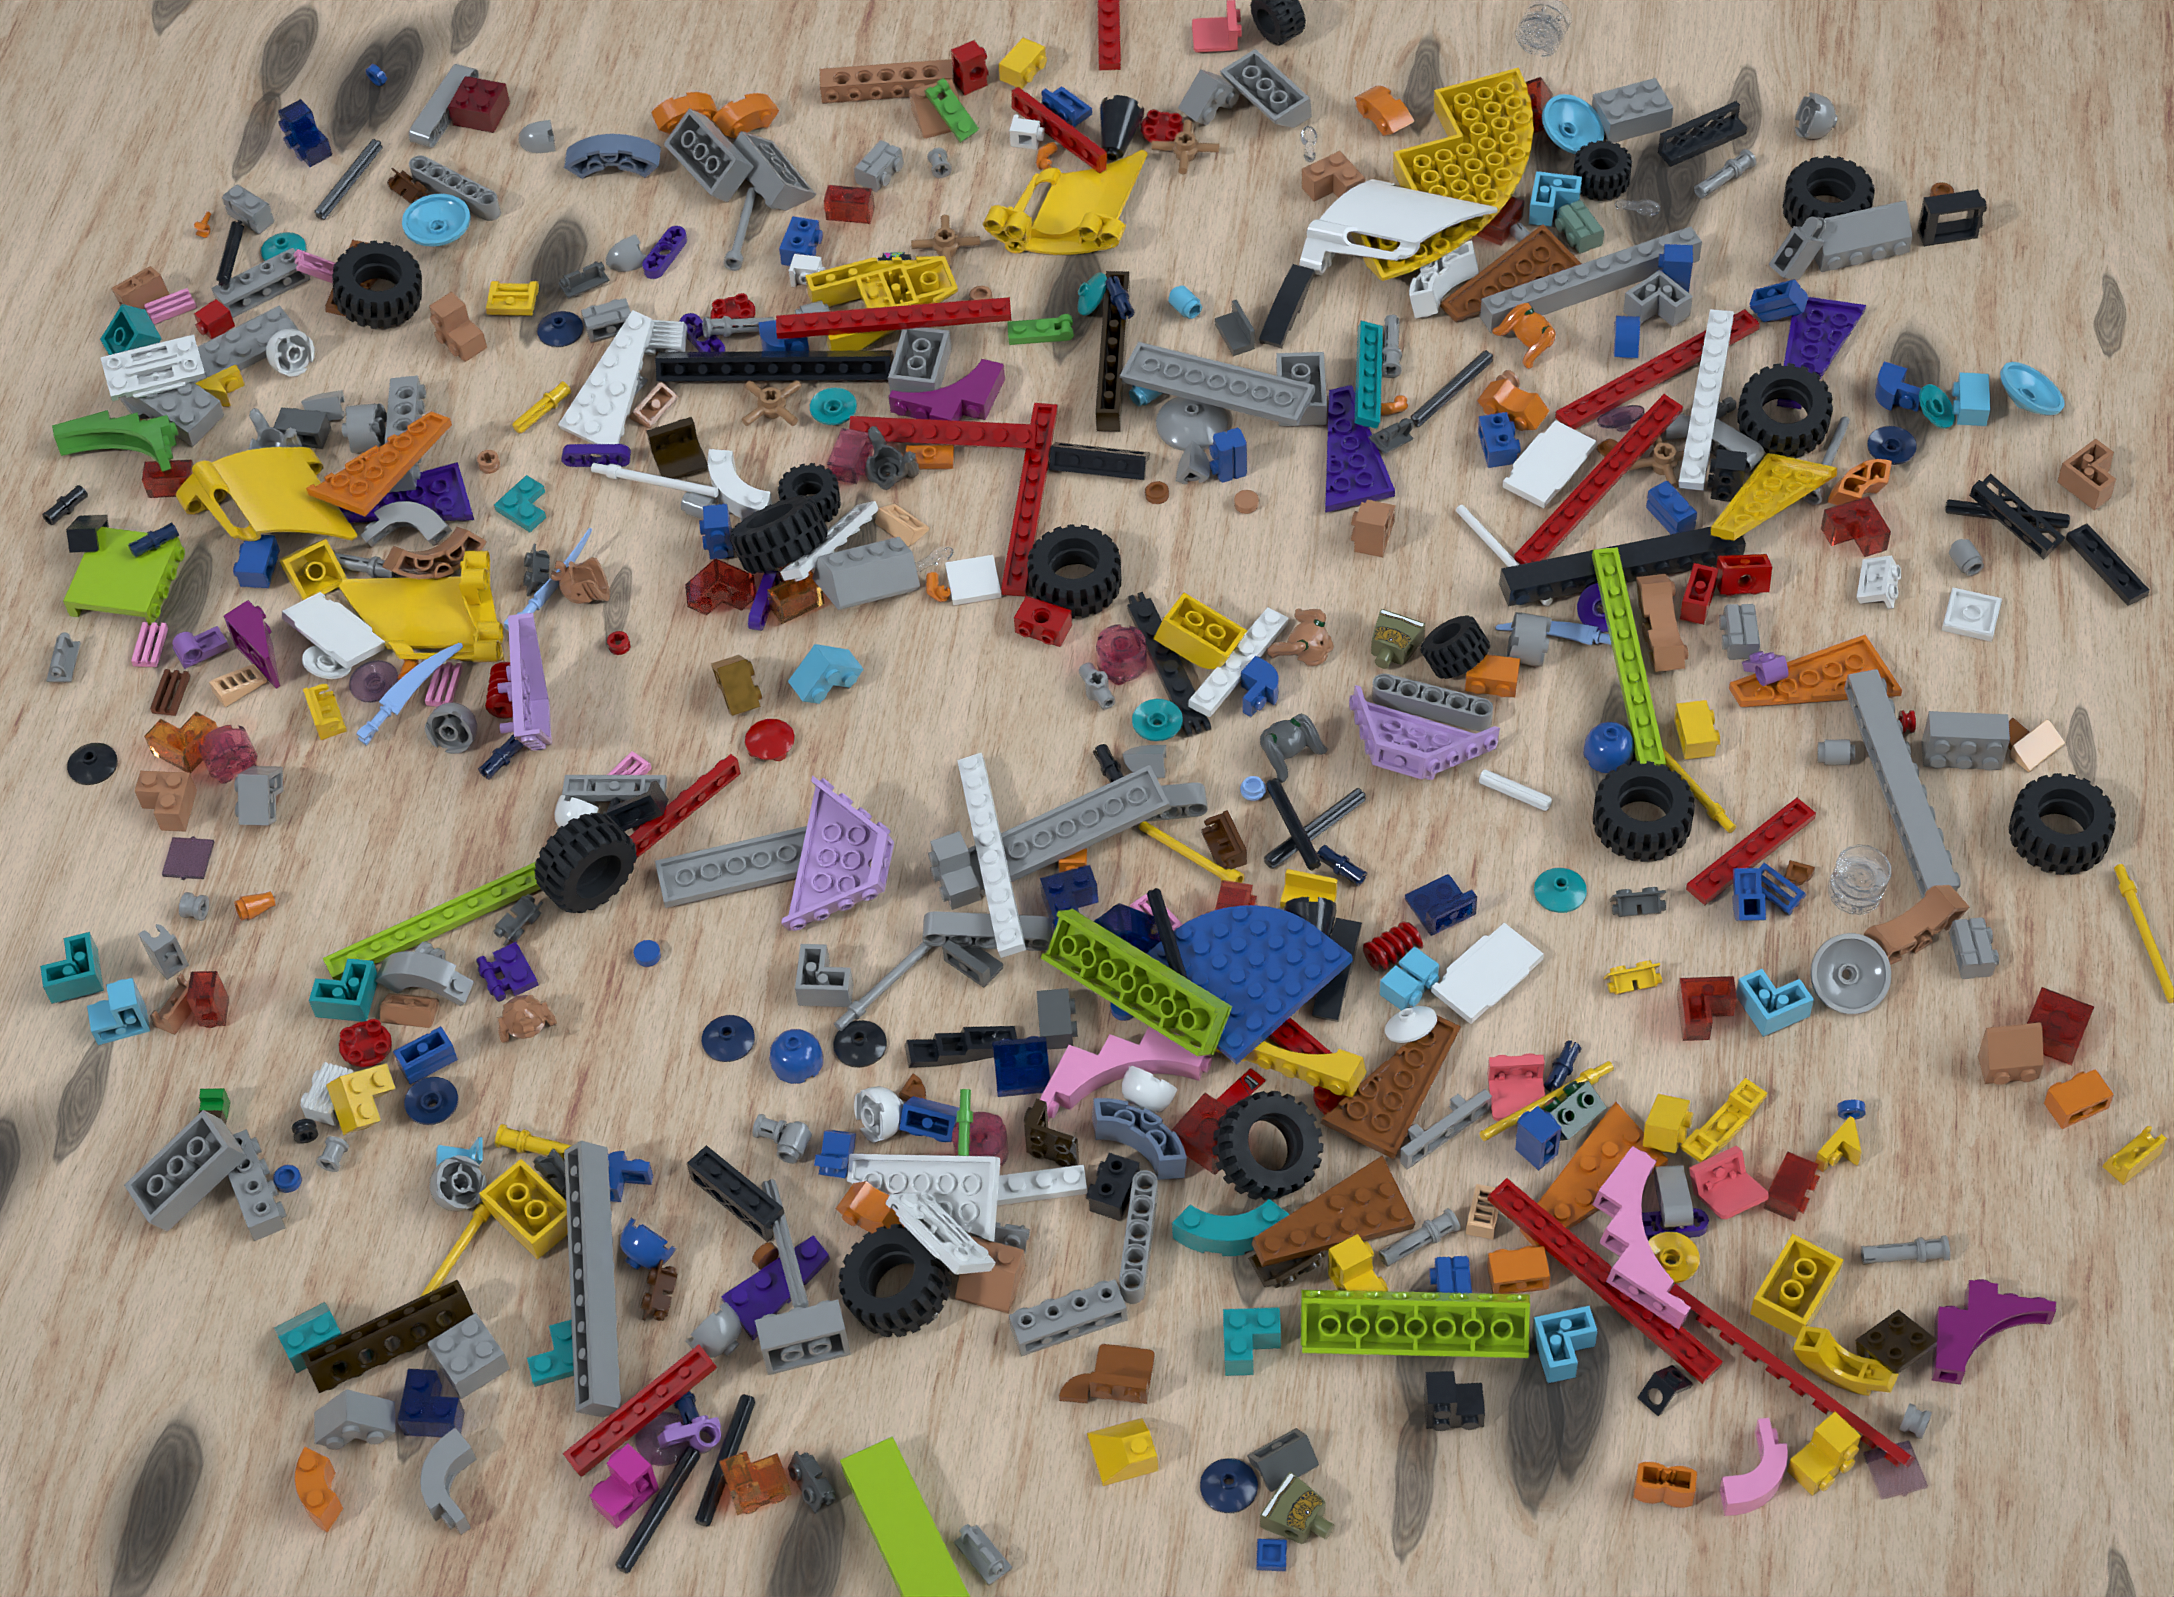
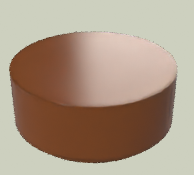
M1939 182L1931 187L1930 196L1954 193V189L1948 183Z
M1152 482L1145 488V497L1152 504H1162L1169 498V488L1164 482Z
M772 1242L761 1245L753 1254L752 1263L759 1270L763 1269L778 1258V1248Z

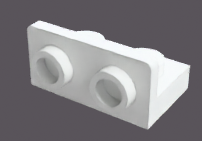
M1892 555L1863 559L1856 597L1860 604L1884 601L1888 609L1894 608L1895 599L1898 598L1897 584L1898 580L1901 579V569L1899 565H1896Z

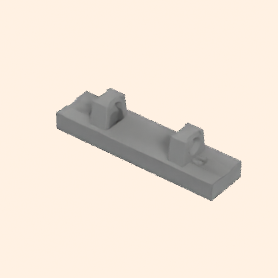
M565 775L562 795H565L564 801H570L571 797L596 806V801H611L615 797H618L620 801H626L648 792L651 782L655 780L666 795L667 777L666 775Z
M1486 1089L1468 1101L1457 1094L1450 1099L1449 1107L1453 1112L1431 1128L1424 1131L1419 1125L1414 1124L1408 1129V1138L1411 1142L1401 1148L1400 1163L1406 1169H1409L1491 1110L1492 1096Z

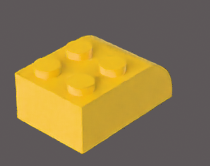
M1183 592L1163 618L1154 640L1199 667L1216 669V667L1224 665L1248 630Z
M522 1159L518 1160L479 1193L482 1202L492 1216L537 1260L568 1235L566 1200Z
M1792 1233L1756 1293L1750 1314L1798 1338L1802 1326L1810 1327L1839 1275L1844 1260Z

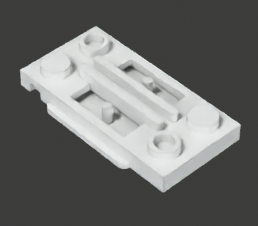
M194 335L100 357L112 401L119 400L118 397L126 396V398L132 396L134 398H141L181 388L186 383L206 378Z
M1555 420L1546 432L1540 433L1514 462L1510 477H1506L1503 480V488L1545 508L1556 493L1564 487L1586 461L1589 454L1596 447V440Z
M321 592L282 611V619L346 669L385 650V641L374 634L368 624L339 602L334 603L332 600H326L325 595Z
M1503 923L1490 936H1483L1446 969L1443 980L1440 983L1436 982L1432 986L1431 992L1472 1024L1488 1008L1494 1006L1543 960L1544 954L1506 923Z
M927 1192L890 1194L885 1204L896 1212V1215L900 1218L899 1221L931 1254L940 1259L954 1274L992 1270L996 1262L988 1255V1251L983 1246L978 1245L936 1203L934 1196Z

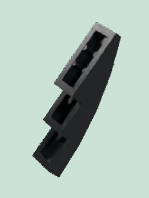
M1292 264L1268 314L1259 337L1260 343L1278 348L1283 347L1288 331H1291L1297 313H1300L1315 273L1314 269Z
M1341 918L1335 919L1330 938L1350 953L1353 961L1317 993L1312 1013L1313 1017L1339 1022L1350 974H1352L1362 922Z
M1015 1026L963 1027L961 1033H935L933 1039L906 1040L904 1045L909 1068L961 1064L989 1059L1019 1050Z

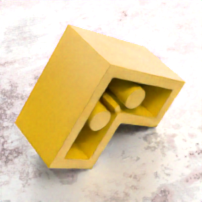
M387 1063L340 1076L326 1084L343 1135L367 1129L381 1121L374 1098L381 1097L395 1089Z
M1358 1234L1329 1249V1278L1337 1290L1388 1291L1384 1279L1381 1276L1377 1277L1373 1271L1372 1257H1374V1252L1367 1241L1363 1242Z
M1833 1412L1814 1429L1811 1442L1790 1459L1787 1472L1812 1496L1820 1489L1824 1492L1835 1481L1834 1477L1838 1473L1842 1472L1845 1474L1855 1464L1854 1456L1859 1451L1858 1443L1861 1435L1836 1412Z

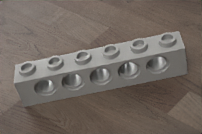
M418 375L390 378L385 443L388 442V437L393 434L396 436L408 430L407 426L421 418L422 414H425L423 399L426 398V389L424 384H420ZM422 458L389 492L416 489L417 479H420L418 463H421Z

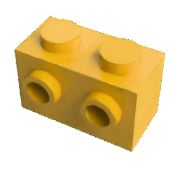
M1023 37L999 63L1000 80L1023 89L1027 83L1033 80L1037 72L1045 67L1047 62L1045 46Z
M1707 700L1676 703L1674 721L1684 759L1715 756L1716 747L1720 745V734L1718 730H1714V711L1712 709L1709 710Z
M1657 1094L1645 1123L1643 1146L1658 1149L1662 1152L1676 1153L1679 1144H1684L1687 1128H1691L1693 1112L1689 1111L1690 1100Z

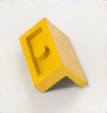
M1286 869L1285 886L1280 900V907L1284 908L1287 901L1300 897H1309V902H1318V897L1332 900L1335 903L1337 899V879Z

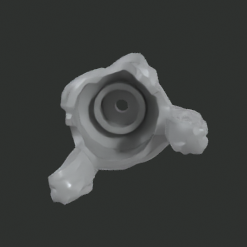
M254 408L250 411L249 416L258 437L257 440L251 439L248 450L267 447H302L296 429L290 427L284 434L275 428L269 427L265 417L258 409Z

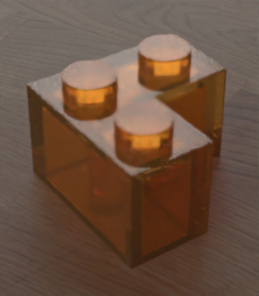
M790 563L786 566L778 567L781 583L767 589L770 609L781 625L825 604L823 591L812 579L813 572L811 570L808 572L809 576L803 580L795 581V579L784 581L780 572Z
M197 711L180 729L160 718L144 736L153 755L190 774L222 740L216 722Z
M747 1451L719 1461L737 1515L753 1513L761 1506L782 1502L787 1496L792 1495L778 1453L752 1463Z

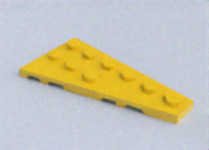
M1768 453L1713 523L1711 535L1725 540H1736L1836 477L1837 467Z

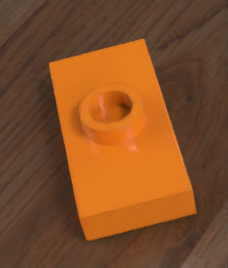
M906 445V452L911 451L916 454L919 469H953L954 445Z

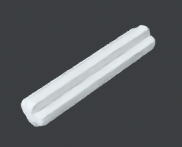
M1486 769L1480 774V784L1544 811H1547L1551 805L1552 798Z

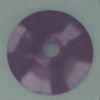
M1639 405L1618 407L1601 415L1597 423L1602 428L1617 429L1619 432L1626 431L1631 428V424L1641 419L1645 414V410Z
M375 660L367 662L353 672L349 681L350 691L356 699L362 702H378L398 682L397 670L386 661Z
M662 1412L636 1433L635 1443L637 1451L650 1464L657 1466L674 1464L678 1462L685 1449L691 1446L689 1441L660 1448L657 1437L659 1433L665 1431V1426L681 1422V1425L684 1426L680 1415L672 1412Z

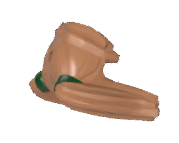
M1295 609L1294 617L1301 623L1293 629L1287 643L1276 642L1270 645L1267 649V655L1272 658L1281 655H1297V660L1304 662L1306 665L1317 666L1322 664L1327 659V654L1334 648L1331 636L1328 635L1324 627L1327 619L1326 614L1321 609Z

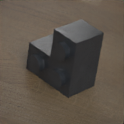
M1455 1371L1425 1372L1424 1409L1426 1429L1446 1431L1450 1428L1474 1430L1478 1427H1484L1485 1408L1482 1383L1456 1384Z

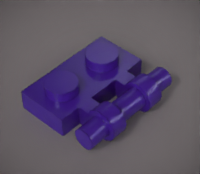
M517 942L492 952L495 959L493 962H488L485 956H480L476 959L480 976L485 978L489 993L498 1002L506 998L504 992L509 989L516 996L539 986ZM502 972L504 979H497L495 974Z

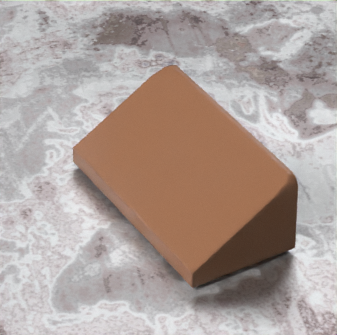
M660 381L630 414L629 418L650 429L678 396Z
M388 993L380 1004V1021L390 1024L430 1028L437 1012L439 999Z

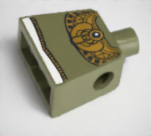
M1381 608L1371 641V654L1376 656L1375 664L1382 669H1387L1391 662L1400 665L1405 664L1425 639V623Z
M1292 1472L1288 1473L1260 1514L1261 1528L1300 1544H1304L1312 1532L1326 1540L1331 1534L1334 1524L1323 1518L1326 1509L1325 1500Z

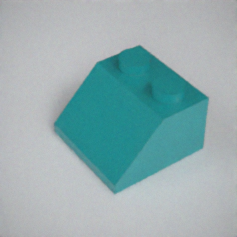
M121 304L100 338L109 355L157 344L162 339L145 309Z
M325 1302L274 1327L296 1374L307 1369L301 1353L342 1334Z

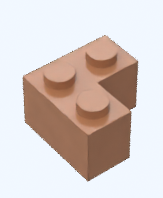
M1341 151L1302 168V189L1313 201H1317L1331 193L1340 198L1353 187L1365 182V177Z
M450 292L429 305L431 312L430 320L436 330L434 335L439 343H444L448 346L450 352L455 357L459 356L466 362L487 348L483 331L469 320L465 303L454 293Z
M2095 438L2062 463L2057 483L2090 508L2096 510L2108 501L2113 493L2116 478L2108 472L2114 452Z
M1367 500L1366 503L1361 502L1359 511H1354L1351 525L1355 526L1351 535V541L1355 542L1354 552L1383 558L1395 522V505Z
M140 770L135 794L142 809H154V816L161 831L186 832L197 793L191 774L187 772Z

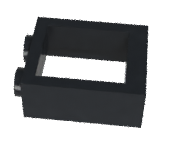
M1978 189L1923 198L1917 231L1924 247L1978 238L1980 228L1983 227V213L1987 210L1986 200L1981 197ZM1968 211L1966 219L1938 223L1939 215Z

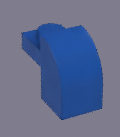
M1616 316V321H1614V357L1638 358L1640 317Z
M776 320L758 322L763 351H810L808 337L777 339Z
M1884 361L1878 373L1875 388L1876 400L1882 407L1890 411L1895 404L1917 412L1920 407L1919 392L1921 388L1904 383L1907 368Z
M1255 656L1241 671V687L1248 690L1243 697L1244 714L1252 717L1257 710L1260 711L1265 706L1266 701L1275 705L1278 699V673L1270 663L1258 656Z
M1734 868V895L1732 896L1735 920H1766L1765 893H1762L1761 868Z
M831 1129L824 1131L822 1152L815 1155L814 1166H820L819 1175L839 1178L847 1177L849 1154H854L856 1133Z
M615 1151L608 1154L610 1202H621L625 1183L652 1185L653 1172L650 1162H645L641 1159L627 1161L625 1151Z

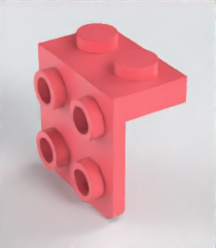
M1226 0L1227 17L1195 18L1192 20L1193 48L1195 52L1238 50V38H1242L1241 24H1237V22H1241L1240 9H1236L1235 0Z
M1527 1053L1522 1056L1497 1055L1489 1057L1487 1077L1489 1094L1492 1096V1118L1495 1121H1500L1545 1096L1543 1083L1544 1055Z
M1738 1146L1725 1150L1689 1168L1694 1195L1721 1219L1732 1218L1769 1199L1768 1191L1746 1173L1743 1152Z

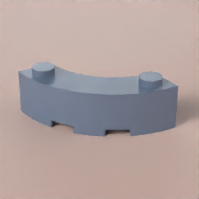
M595 135L582 139L567 148L564 168L581 179L591 173L604 170L605 166H618L620 170L630 171L646 178L659 166L661 147L650 140L631 135Z
M1093 1098L1092 1121L1095 1140L1117 1141L1136 1149L1150 1162L1156 1173L1157 1180L1185 1178L1187 1161L1185 1150L1177 1134L1174 1131L1171 1132L1162 1123V1118L1146 1108L1141 1110L1130 1106L1127 1101Z

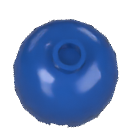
M1600 723L1592 728L1586 736L1583 751L1584 758L1586 756L1591 768L1601 773H1609L1611 770L1617 771V767L1623 764L1629 766L1634 760L1635 752L1632 734L1625 726L1619 723Z
M802 1029L784 1031L775 1038L770 1047L769 1060L771 1068L780 1080L789 1084L806 1082L805 1079L810 1078L812 1075L814 1078L823 1066L824 1056L818 1039Z
M631 1217L620 1236L621 1250L627 1255L624 1261L637 1270L641 1266L651 1269V1267L657 1268L661 1259L664 1260V1265L676 1251V1247L671 1246L668 1249L664 1246L667 1244V1240L644 1224L636 1227L633 1225L636 1219Z

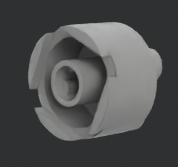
M376 403L346 406V423L342 424V433L344 437H348L351 452L362 453L375 445L378 447L384 445L386 433L384 422L387 421V413L384 406Z
M1515 612L1511 625L1513 629L1508 641L1507 657L1520 658L1521 664L1542 667L1545 653H1547L1549 647V638H1546L1547 632L1549 633L1551 618Z

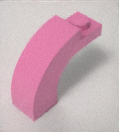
M1770 1418L1758 1419L1755 1428L1761 1460L1759 1466L1744 1475L1722 1477L1719 1490L1725 1516L1745 1514L1762 1507L1775 1495L1781 1485L1788 1458L1787 1443L1778 1444L1776 1428H1771Z

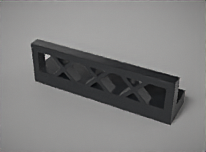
M1734 101L1660 133L1658 154L1672 167L1746 135L1747 127L1738 118L1740 104ZM1731 112V116L1724 118L1728 113ZM1674 137L1670 142L1667 143V139Z
M1055 442L1051 446L1049 470L1144 480L1150 452Z
M1991 473L1982 482L1978 480L1972 486L1969 496L2043 560L2064 541L2065 537ZM1989 483L1998 489V495L1987 487ZM2005 501H2012L2016 505L2017 512ZM2023 517H2031L2035 521V527ZM2042 533H2049L2056 540L2052 543Z
M707 1145L687 1162L690 1178L695 1184L766 1242L773 1238L771 1225L784 1214V1208Z

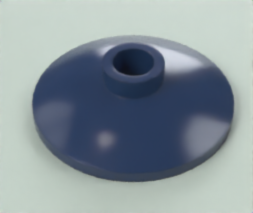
M553 312L539 322L537 334L539 339L548 346L565 347L573 344L581 337L584 329L583 322L578 315L572 312Z
M1884 426L1870 434L1867 448L1873 458L1892 461L1891 465H1899L1913 458L1916 453L1917 444L1915 438L1907 430L1896 426Z
M725 1015L718 1017L705 1027L701 1038L702 1046L706 1054L716 1061H737L746 1056L754 1045L755 1034L753 1027L746 1019L740 1016Z
M424 1078L416 1082L408 1090L404 1100L406 1113L413 1121L422 1125L441 1123L448 1119L456 1110L459 1100L458 1092L455 1086L444 1078Z
M1225 1458L1213 1462L1205 1469L1200 1480L1202 1498L1208 1506L1221 1513H1237L1246 1509L1252 1504L1258 1491V1480L1252 1468L1243 1461L1233 1458ZM1230 1478L1234 1482L1228 1485L1224 1483V1480Z

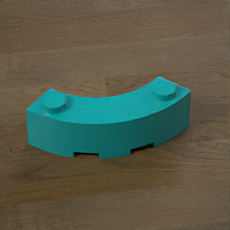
M1270 1199L1252 1211L1233 1216L1210 1214L1190 1204L1172 1222L1173 1239L1181 1245L1200 1253L1206 1251L1219 1253L1222 1256L1245 1255V1252L1254 1250L1252 1246L1254 1237L1290 1214Z

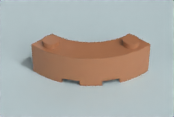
M456 527L454 532L443 543L429 550L415 552L393 546L382 567L391 572L414 579L441 578L453 574L455 570L461 568L460 563L464 559V551H481L487 541L467 529Z
M1666 574L1636 577L1639 609H1641L1642 617L1646 620V622L1641 624L1642 632L1649 650H1652V652H1648V656L1654 671L1685 669V660L1688 659V647L1686 644H1683L1676 623L1672 598L1676 594L1674 582H1671Z
M1935 885L1929 888L1925 893V897L1911 909L1891 921L1869 927L1864 932V936L1874 940L1884 950L1891 965L1901 961V955L1911 950L1917 953L1933 942L1931 937L1934 934L1939 933L1943 929L1947 931L1951 927L1952 922L1959 920L1970 906L1951 885Z

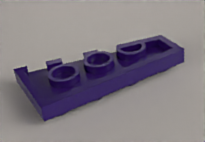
M814 1235L794 1247L803 1284L807 1285L830 1260L829 1254ZM780 1257L721 1296L723 1303L726 1302L738 1315L741 1326L753 1341L758 1337L755 1320L761 1319L768 1314L777 1315V1312L786 1303L789 1304L792 1301Z

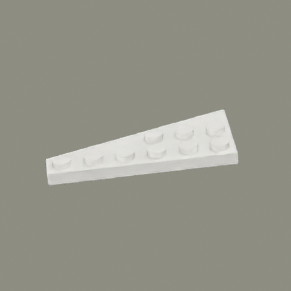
M632 310L558 425L562 430L592 444H619L621 437L624 435L625 420L630 413L637 388L639 370H642L644 351L648 348L654 322L651 318Z
M849 1154L848 1182L853 1184L867 1181L873 1187L888 1195L927 1192L934 1196L936 1203L963 1230L994 1242L1001 1158L988 1156Z

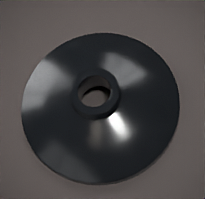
M89 743L79 747L72 753L67 762V771L72 780L79 784H98L108 779L117 768L118 758L114 749L109 745Z
M866 1020L852 1021L842 1031L839 1030L836 1033L833 1047L837 1058L842 1063L850 1067L862 1068L880 1060L886 1051L887 1039L884 1031L877 1024ZM857 1038H863L861 1041L855 1040Z

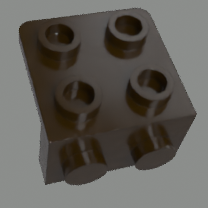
M692 417L646 430L651 453L662 477L678 479L708 468L707 460L697 439Z
M1036 1098L1033 1107H1028L1024 1116L1026 1152L1037 1159L1045 1158L1055 1161L1062 1167L1077 1166L1079 1164L1078 1139L1048 1128L1047 1102Z
M1321 1251L1262 1267L1257 1254L1248 1259L1264 1288L1273 1285L1276 1289L1296 1280L1295 1273L1301 1275L1320 1266L1318 1260L1323 1258L1324 1254Z
M1899 1309L1855 1340L1857 1356L1877 1360L1894 1374H1898L1937 1345L1935 1337Z

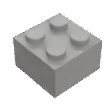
M477 1313L427 1343L434 1360L461 1399L510 1369L505 1354Z

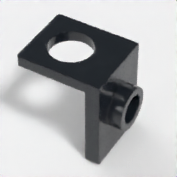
M1671 1365L1654 1372L1637 1398L1654 1414L1660 1416L1674 1395L1690 1389L1693 1382L1675 1366ZM1652 1388H1656L1662 1393L1663 1398L1660 1404H1654L1650 1400L1649 1392Z

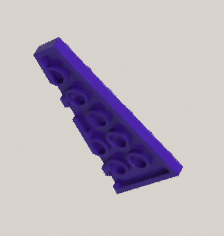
M1808 297L1804 312L1797 316L1792 315L1783 366L1793 363L1795 364L1794 367L1809 368L1808 372L1811 374L1816 372L1821 379L1864 314L1866 305ZM1778 399L1777 406L1802 408L1799 403L1790 399Z
M1352 385L1329 390L1325 513L1360 505L1361 502L1366 503L1367 500L1377 501L1395 496L1394 486L1380 452L1369 439V436L1372 435L1370 428L1354 423L1355 391Z
M458 462L420 472V479H417L415 490L388 492L366 516L339 507L349 523L377 522L379 518L374 513L376 510L385 505L402 501L422 504L433 510L444 521L474 520Z

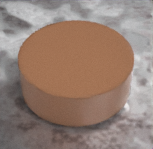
M976 286L969 292V299H993L992 291L986 286Z
M1251 490L1239 491L1234 497L1235 509L1243 514L1253 513L1258 508V495Z

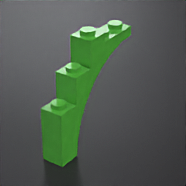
M108 410L52 425L53 435L61 456L95 449H127L152 457L159 464L162 471L171 469L170 460L174 459L171 448L176 446L175 436L179 435L175 422L170 423L168 415L145 421V419L140 420L138 412L119 418H111Z

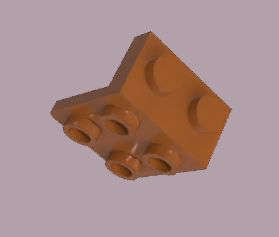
M1101 1344L1098 1348L1095 1371L1091 1372L1090 1375L1091 1397L1147 1404L1155 1359L1154 1351Z

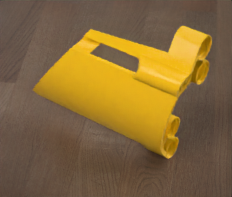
M1140 150L1130 156L1106 164V170L1100 174L1093 168L1068 173H1061V170L1058 168H1048L1040 173H1035L1014 208L1000 205L991 206L983 222V227L988 233L1004 243L1007 251L1015 254L1025 250L1049 255H1074L1114 248L1118 246L1126 229V223L1124 225L1122 221L1118 220L1148 153ZM1050 182L1051 188L1036 219L1032 222L1031 216L1029 217L1024 213L1027 204L1038 184Z
M308 447L251 449L223 457L214 462L199 461L192 467L193 474L187 478L176 493L177 500L187 514L193 515L205 509L209 510L234 539L256 541L261 538V533L271 532L314 533L351 541L358 536L338 506L308 495L306 488L312 484L315 486L319 485L321 482L316 475L321 472L322 468L324 470L319 458ZM227 492L249 522L248 527L239 528L232 525L218 503L224 500Z
M488 550L464 551V559L460 563L462 570L460 577H441L436 579H343L339 585V589L362 621L372 628L374 634L385 641L387 649H393L396 657L399 659H428L437 653H414L412 649L448 648L457 643H462L463 648L449 659L473 661L474 663L504 661L501 645L503 642V625L501 621H497L490 586V554Z

